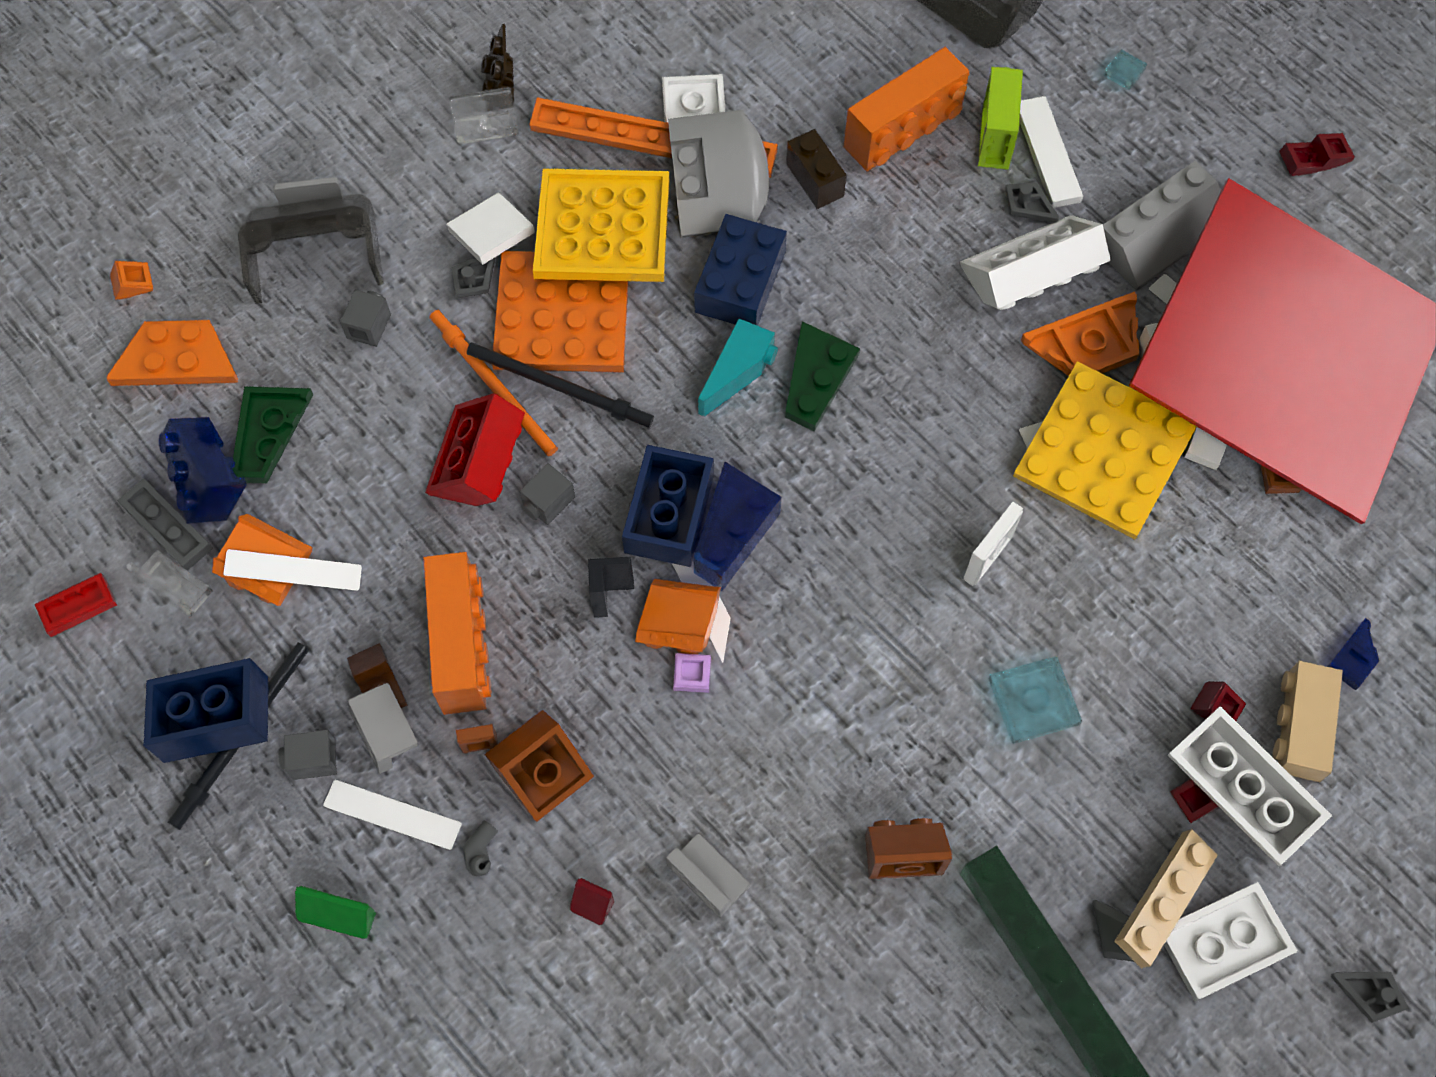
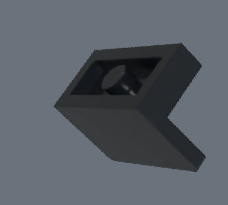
M631 557L588 559L589 595L594 617H608L607 591L631 590L635 588Z

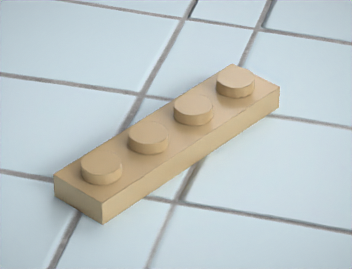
M1193 829L1182 832L1115 939V942L1140 968L1150 967L1218 856Z

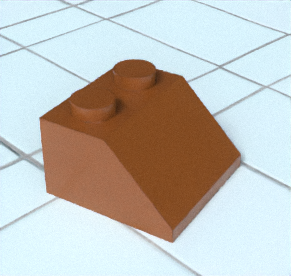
M543 710L484 754L507 787L536 822L594 777L560 725Z
M930 818L911 820L910 825H896L893 820H882L874 822L873 827L867 828L865 841L869 879L943 875L952 861V852L943 823H933Z

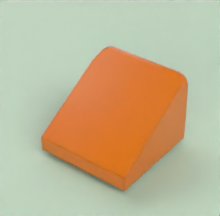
M114 262L110 278L115 300L153 291L148 262Z

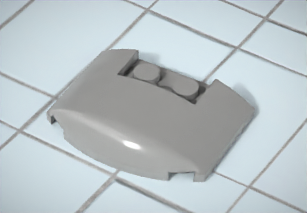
M743 110L668 119L681 238L718 234L725 214L760 223V220L757 219L763 208L766 207L768 199L769 169L763 142L757 129L747 118V114Z

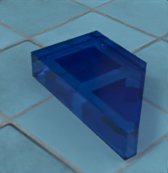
M1367 618L1359 624L1327 666L1343 670L1342 681L1354 690H1357L1379 662L1377 649L1373 646L1370 633L1371 623Z

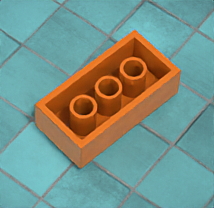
M946 47L937 51L848 108L844 148L866 171H869L876 165H883L889 160L890 156L899 150L908 149L916 139L924 134H931L939 124L947 119H954L959 115L963 108L962 105L970 71Z
M467 552L424 557L432 693L444 715L486 710V697H491L492 692L490 677L486 675L485 664L489 663L487 643L484 642L482 630H486L484 609H481L480 598L484 597L482 578L478 575L477 564L470 563Z

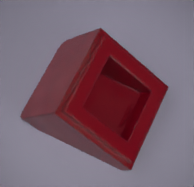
M1208 681L1204 684L1191 709L1197 715L1207 719L1221 706L1237 721L1246 703L1225 682Z
M1192 779L1170 791L1190 823L1220 808Z
M578 878L570 910L587 920L603 925L614 904L612 892L583 878Z

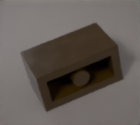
M813 129L787 141L786 164L816 209L843 198L847 175L818 132Z

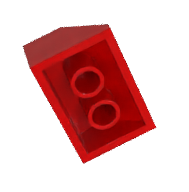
M495 393L455 405L425 493L430 496L473 506L496 502L503 489L502 481L506 469L512 462V451L516 439L522 431L521 424L525 412Z

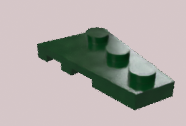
M802 321L785 418L815 432L857 360L860 348Z
M244 386L230 478L233 483H268L314 395L311 388Z

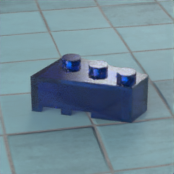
M209 417L169 419L163 432L159 434L158 443L160 451L166 455L169 480L175 484L178 509L183 511L187 524L227 521L247 485L244 477H236L232 468L235 467V462L232 457H225L220 448L223 447L224 443Z
M724 462L693 557L694 574L714 587H721L720 591H723L780 515L782 497L729 463Z

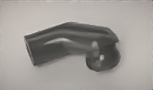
M485 820L463 846L466 869L473 876H483L491 868L486 846L498 831Z

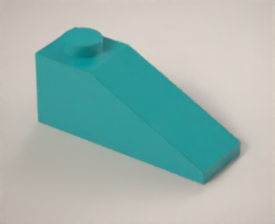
M738 319L698 398L699 415L705 417L761 376L766 364L770 366L773 364L778 352V347L774 346L775 332Z

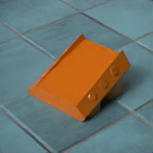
M249 514L238 517V523L218 556L213 558L212 573L224 578L230 587L237 590L246 589L257 595L262 601L281 606L294 583L225 576L223 572L227 550L309 558L313 547Z
M654 579L637 628L635 642L644 643L647 647L655 649L662 648L663 646L676 648L679 653L699 654L703 652L707 647L717 613L721 587Z

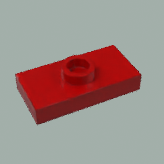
M102 573L96 574L35 604L46 633L50 637L117 606L106 578Z

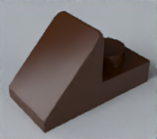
M380 643L347 658L353 678L362 693L387 683L390 685L400 707L408 706Z

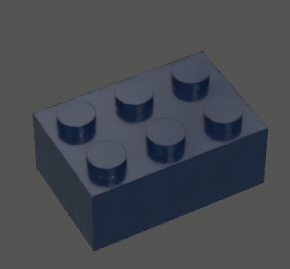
M725 214L694 292L695 313L736 325L738 319L758 326L786 252L787 231Z
M652 445L646 446L622 534L625 554L687 567L692 566L714 478V458Z
M251 658L147 680L143 746L163 763L268 742V676Z

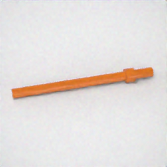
M440 310L433 311L429 318L442 332V339L450 348H455L493 393L525 412L521 424L522 427L548 457L552 456L558 450V447L485 362L467 355L469 344L465 340L466 336L457 325H452Z

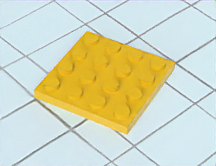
M543 169L533 263L534 279L664 282L669 171Z
M1077 361L1017 466L1013 477L1136 539L1197 426L1138 391Z

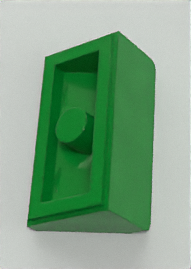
M303 886L297 887L295 891V909L298 921L361 939L368 937L376 915L368 904Z

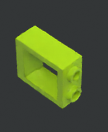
M991 67L982 106L978 167L1009 170L1019 133L1023 70Z

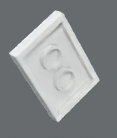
M1259 882L1179 919L1164 944L1194 1002L1298 952Z

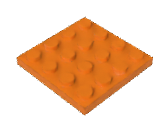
M504 251L501 253L493 351L542 371L624 372L629 281L534 279V251ZM492 365L493 370H504L502 368Z

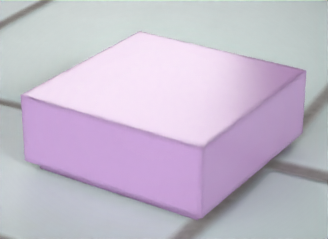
M676 653L673 691L709 693L711 655Z

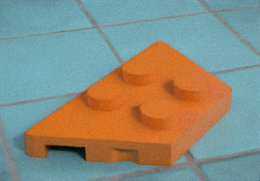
M1135 291L1023 333L1021 341L1026 347L1067 376L1070 375L1077 361L1100 373H1105L1136 361L1139 356V340L1137 339L1138 318L1136 317L1135 306L1137 294Z
M210 320L144 321L107 375V381L111 386L238 383V377Z

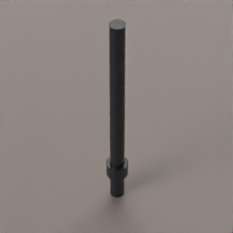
M473 342L468 346L467 355L611 412V416L621 421L628 419L648 428L652 425L654 415L631 407V403L620 398L617 400L611 399Z
M297 642L268 682V707L309 652V649L303 644ZM239 748L220 751L216 754L195 784L191 783L183 793L184 800L167 823L178 830L183 827L197 806L202 807L210 795L207 793Z

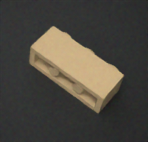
M1298 661L1290 671H1285L1283 675L1281 691L1286 692L1285 702L1280 706L1277 715V725L1281 726V735L1274 744L1273 758L1291 776L1321 782L1332 773L1343 670Z

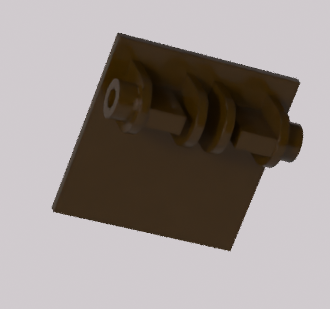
M502 24L497 36H492L489 55L485 54L482 60L481 72L485 73L482 98H486L487 112L490 111L493 104L499 105L502 109H508L514 103L513 58L506 52L505 24Z

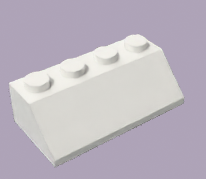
M1070 215L1058 220V222L1048 224L960 261V264L982 302L1003 310L1013 307L1016 304L1015 301L1024 297L1031 298L1041 295L1044 292L1043 289L1052 285L1067 284L1072 280L1071 277L1080 273L1095 272L1100 268L1099 265L1111 261L1103 224Z
M1221 706L1168 754L1278 866H1281L1332 817Z

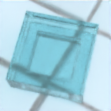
M1121 49L1107 66L1103 76L1130 90L1144 73L1147 63Z

